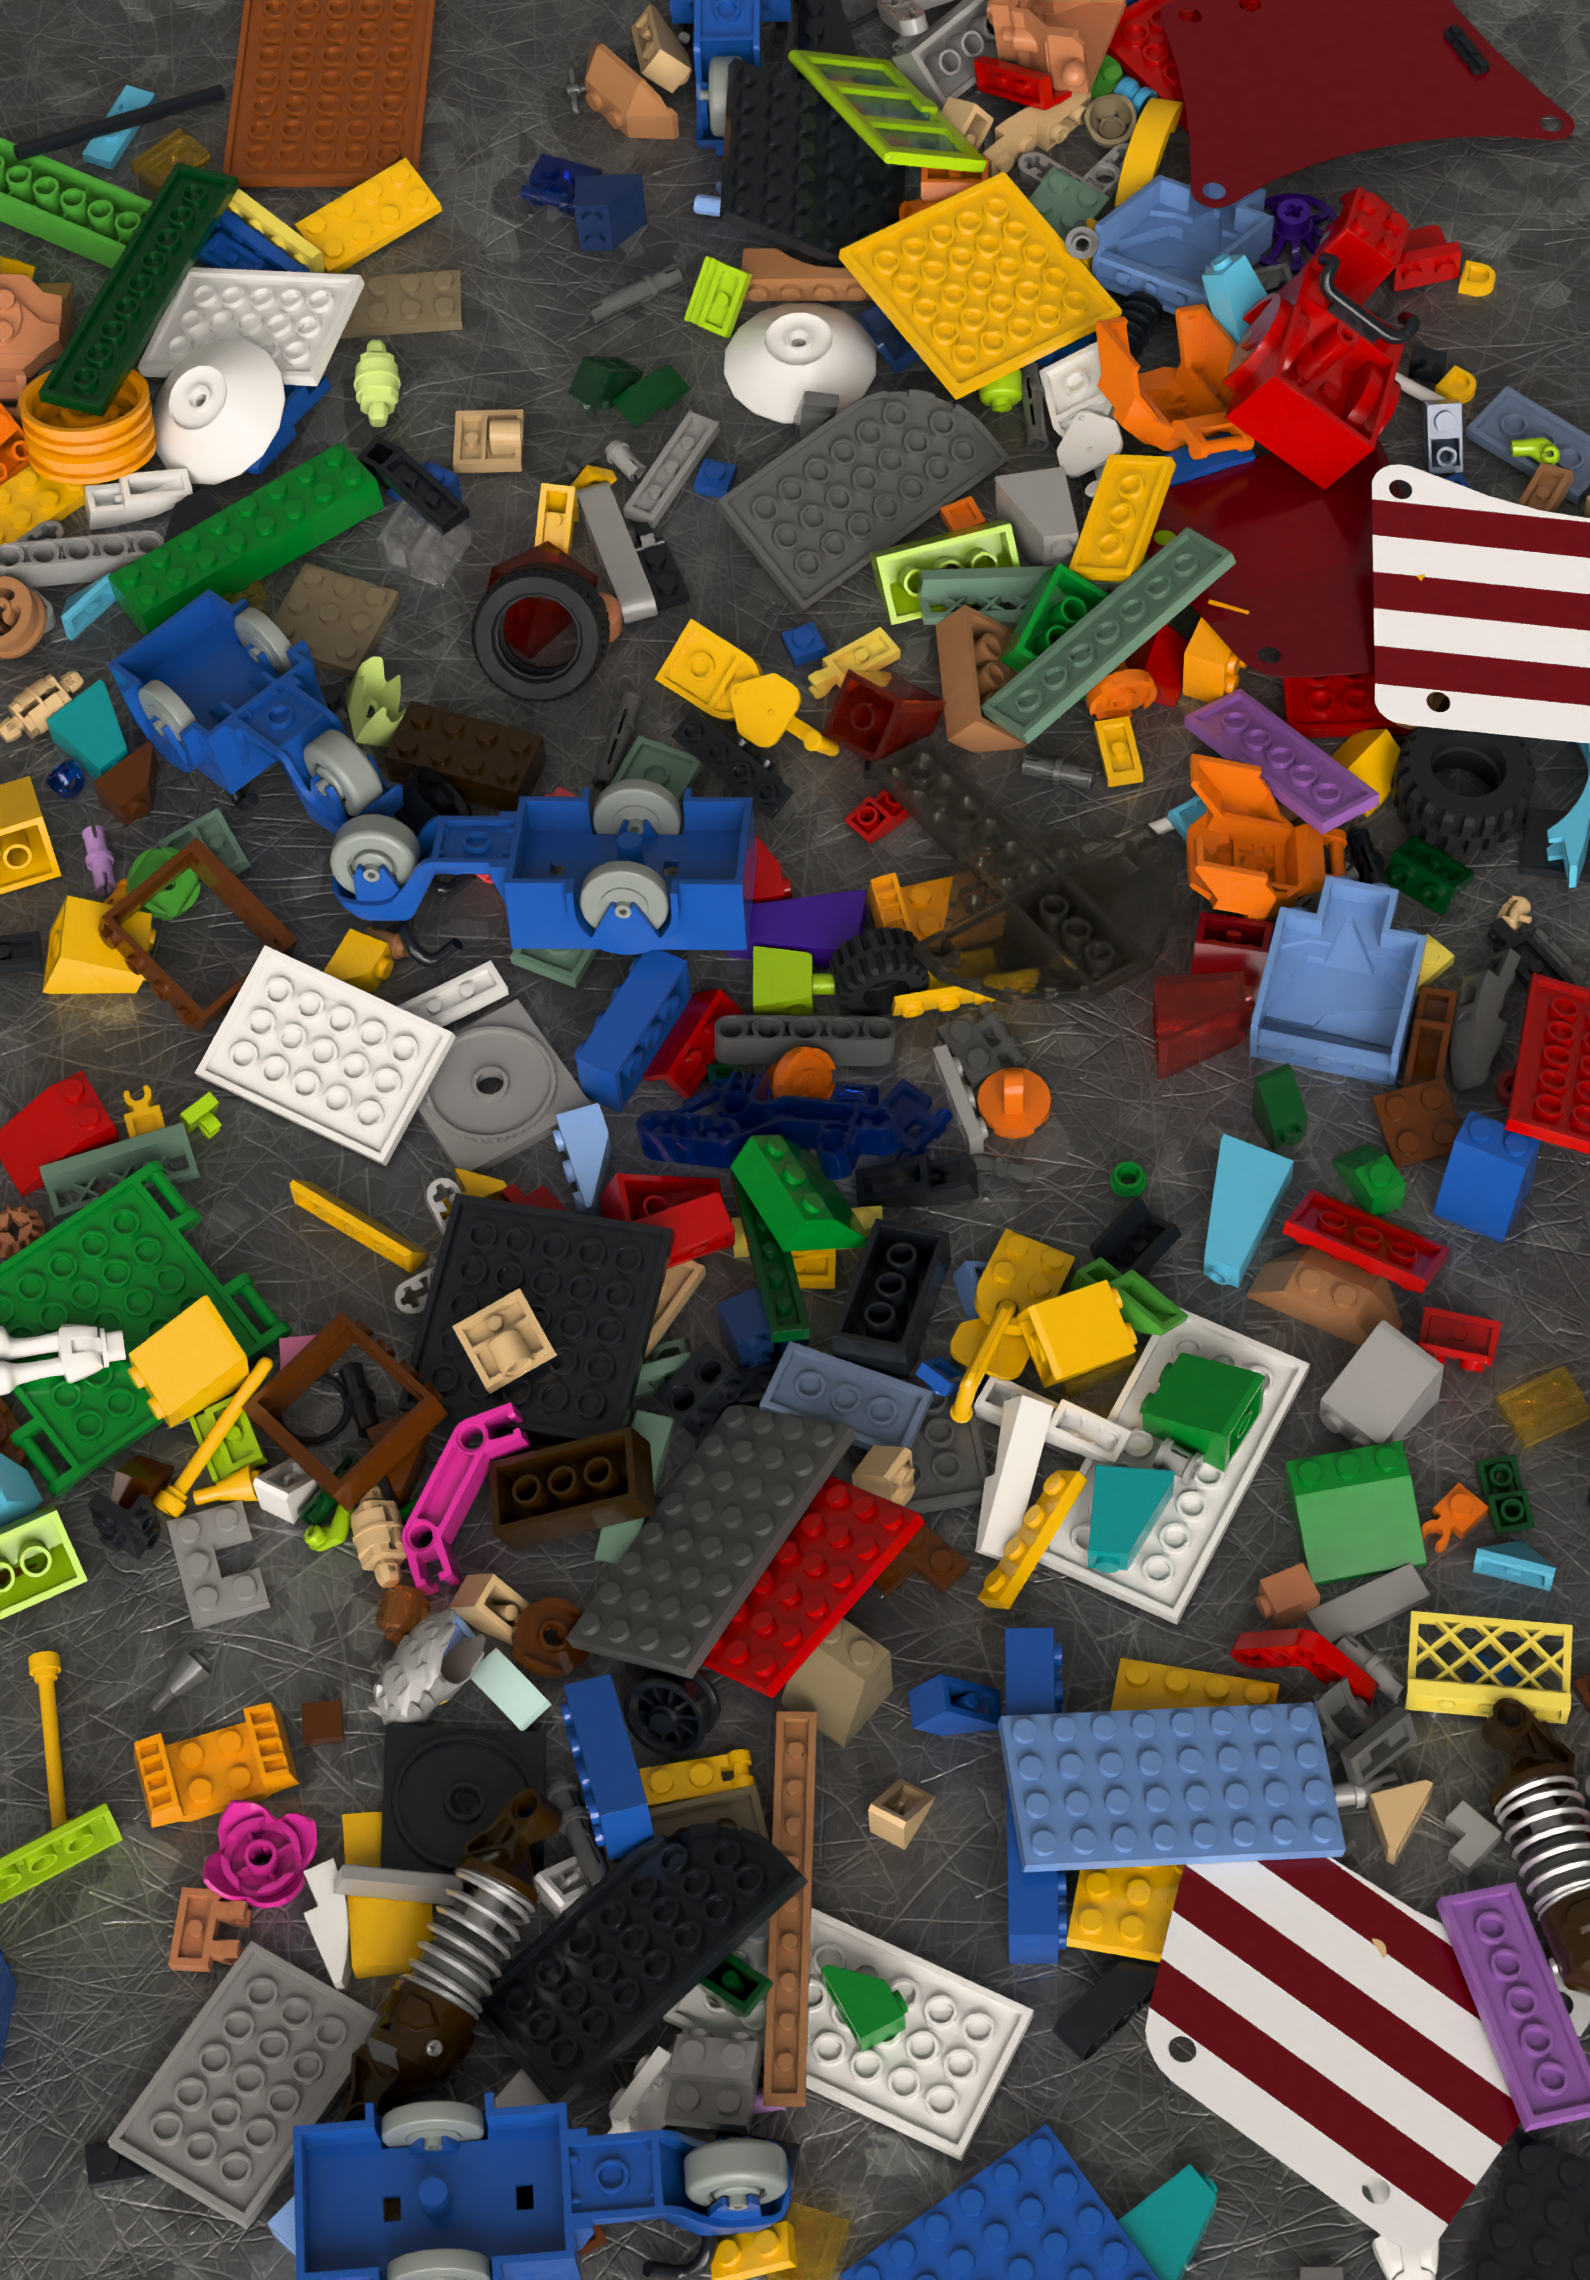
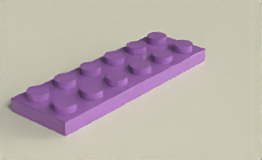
M1241 688L1185 716V728L1226 760L1261 766L1262 772L1260 775L1269 785L1273 796L1322 835L1379 805L1378 792Z
M1516 1883L1440 1897L1436 1907L1524 2131L1589 2118L1590 2066Z

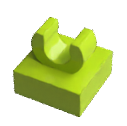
M208 1092L180 1114L178 1123L183 1122L187 1134L198 1127L209 1140L220 1132L219 1128L222 1126L214 1116L219 1102L211 1092Z

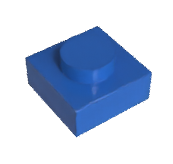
M704 458L694 483L695 493L717 498L723 497L732 489L737 476V465Z
M813 621L781 633V642L794 667L827 656V647Z
M942 1356L923 1361L916 1375L926 1382L925 1385L930 1391L946 1397L958 1393L964 1373Z

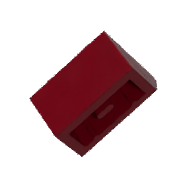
M1200 912L1188 997L1255 1006L1273 937L1274 922Z

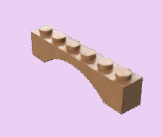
M744 248L741 269L753 274L744 302L873 300L847 268L820 267L804 263L786 255L778 248Z

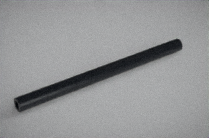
M219 84L14 145V154L18 161L224 101L226 98L225 91L222 85Z

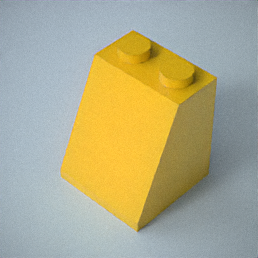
M30 776L0 785V895L62 876Z
M69 895L66 896L49 931L42 993H137L143 980L147 981L141 974H134L126 965L125 958L116 948L113 950L107 947L99 936L98 927L101 917L114 905ZM137 911L120 926L148 954V950H152L156 929L151 928L152 914Z
M1107 1280L1029 1306L1016 1316L1044 1389L1128 1357L1136 1352L1133 1346L1137 1344L1135 1332L1129 1322L1124 1323L1119 1309L1123 1308L1119 1292L1115 1286L1110 1288Z
M208 1295L200 1298L129 1353L131 1368L127 1370L137 1389L139 1390L144 1387L151 1399L147 1400V1404L158 1421L164 1418L170 1428L238 1390L249 1375L246 1354Z

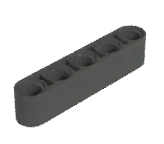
M726 1015L719 1018L714 1026V1056L719 1062L729 1065H773L775 1062L780 1061L788 1051L797 1046H810L821 1049L828 1053L835 1066H883L889 1064L895 1055V1023L886 1017Z

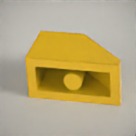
M350 928L323 972L360 990L371 993L377 990L382 980L388 979L393 970L394 961L392 960L388 943Z

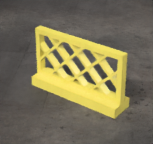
M1411 1611L1405 1709L1487 1717L1498 1700L1512 1698L1518 1700L1529 1709L1539 1722L1567 1724L1571 1710L1570 1684L1573 1625ZM1419 1624L1435 1625L1444 1636L1429 1646L1418 1635ZM1465 1628H1473L1485 1639L1470 1650L1456 1635ZM1504 1632H1516L1525 1643L1510 1654L1497 1638ZM1545 1635L1562 1636L1563 1648L1552 1657L1537 1643ZM1449 1640L1463 1654L1461 1658L1450 1666L1435 1653L1436 1650ZM1489 1644L1504 1658L1490 1670L1475 1656ZM1417 1645H1418V1646L1420 1647V1649L1423 1651V1652H1422L1421 1654H1419L1418 1656H1417ZM1529 1648L1545 1662L1531 1674L1516 1660ZM1428 1657L1442 1671L1434 1679L1416 1678V1666ZM1561 1658H1562V1668L1556 1663V1662H1558ZM1467 1661H1470L1483 1675L1474 1683L1463 1682L1454 1673ZM1510 1664L1523 1680L1515 1686H1504L1495 1675ZM1550 1668L1561 1679V1691L1544 1689L1535 1679Z

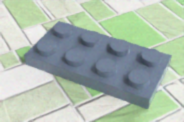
M1506 386L1466 427V438L1530 477L1534 476L1540 463L1530 456L1511 457L1510 440L1536 437L1546 438L1560 452V459L1553 466L1573 470L1574 482L1565 498L1578 505L1590 492V435L1509 386Z
M789 1341L759 1407L760 1411L787 1413L849 1426L856 1436L851 1445L870 1451L873 1445L906 1447L910 1450L933 1400V1391Z

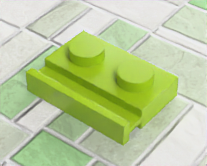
M706 256L684 320L725 338H731L753 274L726 262L719 261L712 256Z
M235 1395L204 1409L205 1413L197 1417L194 1415L189 1417L199 1447ZM244 1411L240 1414L206 1464L215 1484L250 1463L254 1468H257L268 1462L253 1422Z

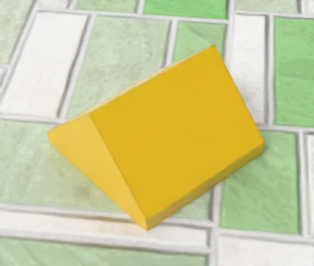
M1388 729L1364 730L1349 737L1331 756L1379 793V805L1363 813L1367 818L1392 793V776L1401 749Z

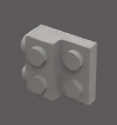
M692 2028L689 2030L688 2035L677 2034L669 2071L672 2083L664 2117L667 2125L749 2133L764 2057L759 2042L754 2041L751 2035L743 2032H732L729 2034L728 2039L713 2037L710 2031L702 2028Z

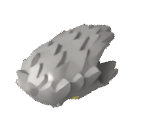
M455 1610L435 1611L427 1615L413 1628L409 1635H404L391 1660L383 1666L379 1678L373 1686L375 1702L369 1704L368 1709L380 1715L385 1725H406L426 1722L438 1704L441 1705L450 1701L460 1690L461 1686L472 1677L485 1654L483 1648L486 1638L483 1634L472 1640L467 1637L451 1650L449 1649L444 1657L443 1654L449 1645L448 1642L456 1627L455 1624H452Z

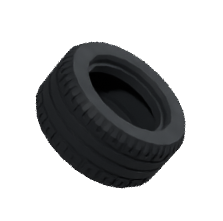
M534 562L511 569L497 579L484 594L473 617L471 630L473 638L471 641L473 653L476 654L475 658L479 662L480 669H483V673L489 677V681L493 682L497 688H501L502 692H507L509 696H515L519 700L524 699L526 702H553L557 699L561 700L566 696L568 697L573 692L576 693L595 674L608 648L610 620L608 619L607 607L603 603L602 596H599L598 590L594 589L593 584L589 583L587 578L561 564L559 566L557 563ZM542 596L557 601L568 610L577 626L578 634L577 648L571 659L556 667L540 668L525 663L514 654L506 640L504 628L506 614L512 604L524 598Z

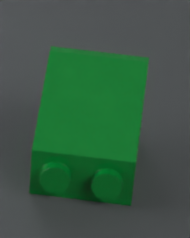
M1181 1352L1174 1364L1168 1362L1159 1377L1160 1386L1155 1394L1149 1392L1142 1402L1139 1413L1143 1414L1142 1430L1163 1441L1169 1437L1174 1439L1175 1445L1193 1454L1197 1452L1203 1454V1462L1225 1472L1262 1412L1265 1376L1258 1372Z

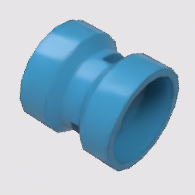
M1129 76L1124 77L1119 82L1113 93L1123 95L1131 101L1136 111L1137 119H1139L1150 98H1157L1156 91L1147 86L1140 87L1138 81Z

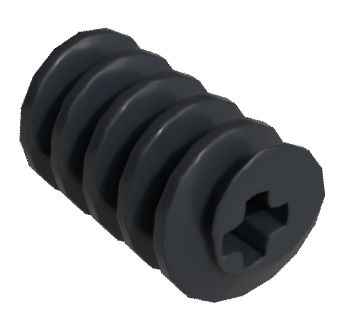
M1142 291L1129 293L1125 302L1120 307L1122 309L1121 317L1125 316L1128 320L1126 327L1130 354L1136 361H1138L1137 357H1140L1143 353V348L1149 343V338L1154 335L1155 329L1160 325V314L1163 311L1162 304L1155 297Z

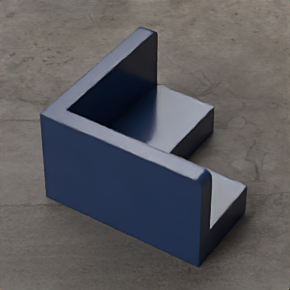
M876 303L856 315L868 337L895 375L921 358Z

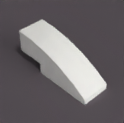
M188 469L136 472L119 478V483L85 486L84 505L89 529L109 528L133 523L173 509L177 502L181 501L185 496L193 494Z
M334 1858L303 1871L318 1906L304 1912V1916L335 1989L346 1995L352 1972L347 1895L334 1894V1880L338 1874V1869Z

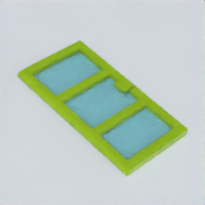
M792 50L789 52L788 60L886 164L984 172L987 160L938 111L939 107L930 98H926L890 60L803 50Z

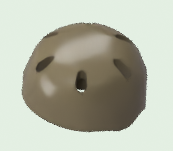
M1108 94L1094 99L1089 103L1085 111L1086 130L1090 138L1098 146L1105 149H1112L1121 143H1129L1137 124V115L1133 104L1127 97L1119 94Z

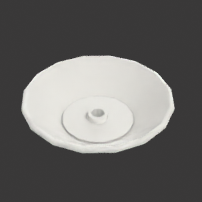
M786 303L759 312L737 329L725 350L724 376L734 398L752 413L782 424H793L795 413L805 391L839 395L838 409L835 416L854 402L862 399L876 376L877 350L861 324L846 312L820 303Z
M218 339L194 349L172 369L157 395L153 413L157 437L156 453L167 470L187 468L191 484L216 485L241 475L264 455L279 430L286 400L282 372L269 352L247 339Z

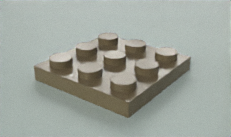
M305 563L276 613L273 622L288 638L292 646L301 640L307 643L316 667L354 678L361 663L369 659L401 599L399 591Z

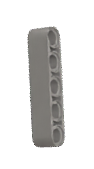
M605 481L578 489V510L610 593L618 600L621 606L623 625L658 615L652 590L609 482Z
M142 530L7 543L0 545V576L13 577L21 581L28 588L95 582L106 574L116 572L163 545L164 540L158 532Z

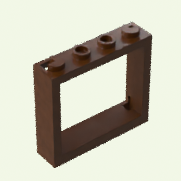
M195 838L101 917L98 931L104 944L110 949L114 950L116 948L125 958L128 968L136 975L141 974L150 983V988L155 996L161 1001L167 1000L176 1009V1015L179 1020L187 1027L192 1026L200 1033L232 1006L250 972L203 1011L120 926L190 868L266 946L290 956L294 952L298 939L198 838Z
M341 1311L242 1407V1410L262 1432L346 1512H349L448 1413L439 1403L443 1396L429 1381H426L423 1385L419 1383L416 1379L420 1375L406 1360L403 1359L400 1363L396 1362L393 1358L397 1354L383 1339L380 1338L377 1342L373 1341L370 1338L373 1332L362 1320L358 1319L354 1323ZM355 1344L419 1403L339 1480L276 1419Z

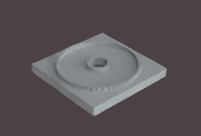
M516 999L453 1033L456 1038L416 1112L455 1169L458 1168L481 1174L552 1135V1131L558 1129L557 1114L592 1104L522 1004ZM489 1077H496L504 1082L502 1088L494 1094L480 1092L477 1088L478 1084L483 1079Z

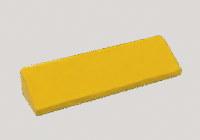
M292 1180L289 1183L295 1204L407 1272L414 1274L428 1257L426 1250L318 1185L302 1180Z

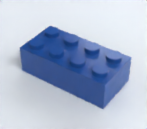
M651 950L643 953L642 956L638 955L635 957L624 984L620 983L617 985L612 994L611 1004L606 1012L599 1013L593 1025V1032L587 1041L583 1040L579 1044L575 1053L581 1090L588 1099L619 1113L622 1112L643 1079L642 1076L692 998L688 961L663 950Z
M609 1673L564 1685L567 1702L560 1703L569 1746L574 1756L578 1779L582 1785L588 1814H590L597 1847L605 1845L609 1861L626 1857L632 1851L655 1837L647 1799L612 1677Z

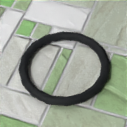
M322 1374L316 1380L332 1385L340 1393L344 1402L343 1415L339 1423L328 1433L317 1437H303L292 1433L284 1425L281 1415L276 1419L302 1445H318L329 1441L345 1428L351 1416V1411L347 1409L345 1403L347 1396L345 1387L336 1378Z

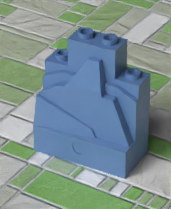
M1158 175L1095 224V233L1099 238V247L1093 255L1092 275L1103 288L1126 297L1134 291L1148 293L1162 304L1163 311L1174 315L1179 307L1204 304L1211 312L1202 275L1212 267L1211 262L1216 257L1225 253L1229 255L1245 254L1250 265L1253 267L1260 261V255L1271 247L1274 216L1263 213L1266 189L1259 188L1229 206L1211 208L1198 203L1194 199L1190 189L1191 183L1187 185ZM1209 183L1203 187V193L1211 199H1220L1226 193L1225 188L1217 183Z
M1326 875L1317 914L1311 913L1302 907L1286 908L1280 906L1251 1021L1250 1057L1284 1064L1289 1063V1065L1396 1086L1413 1013L1427 936L1420 935L1411 929H1392L1398 907V889H1393L1384 883L1368 884L1358 882L1351 877L1343 875L1336 877Z

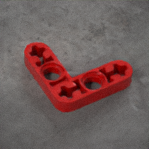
M1297 1628L1239 1633L1230 1651V1656L1234 1661L1253 1669L1303 1666L1326 1686L1332 1680L1338 1682L1345 1676L1348 1679L1353 1696L1356 1695L1362 1698L1368 1707L1372 1704L1378 1688L1376 1681L1322 1635L1309 1629Z

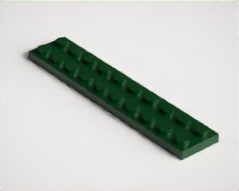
M181 163L175 164L39 390L41 402L104 417L239 188L237 177Z

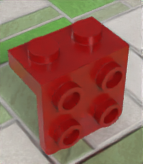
M1438 225L1408 230L1399 264L1388 275L1393 292L1459 278L1462 251L1458 241L1446 243L1442 230Z
M1425 1306L1418 1342L1415 1344L1443 1365H1445L1447 1358L1460 1361V1369L1483 1373L1484 1366L1493 1367L1502 1322Z

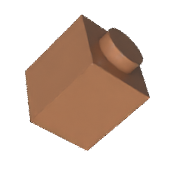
M1302 1562L1261 1579L1258 1596L1255 1597V1601L1261 1616L1264 1619L1269 1618L1276 1630L1305 1618L1307 1611L1319 1606L1320 1594Z

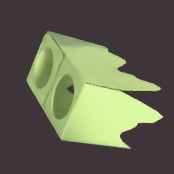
M373 656L361 663L344 696L355 742L389 747L405 713V709L398 713L401 679L400 675H397L392 680L386 681L382 658ZM372 705L375 715L366 718L369 706Z

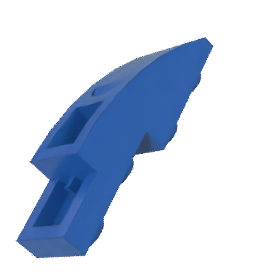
M322 376L318 386L284 385L286 400L279 430L264 455L245 472L250 474H260L297 437L294 425L331 388L328 377Z

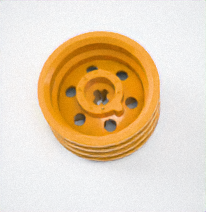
M131 369L104 417L41 402L39 390L51 370L32 380L20 395L19 409L25 432L28 460L32 468L47 479L75 485L97 484L116 480L140 469L153 457L156 451L157 437L152 415L149 386L145 378L133 369Z

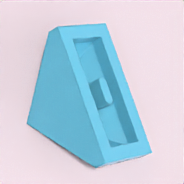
M110 573L66 599L61 620L66 636L71 641L116 601L108 576L111 575Z
M1522 1540L1477 1548L1473 1572L1547 1591H1551L1556 1569Z

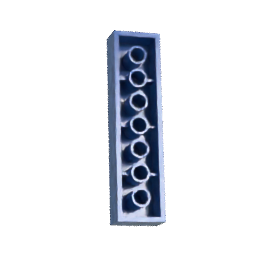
M1005 1628L1006 1716L1062 1713V1642H1054L1053 1628ZM1007 1782L1009 1964H1058L1059 1950L1067 1949L1066 1870L1022 1872Z

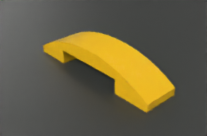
M1152 97L1147 102L1137 121L1126 152L1116 193L1115 209L1156 177L1170 133H1175L1184 107L1183 102Z

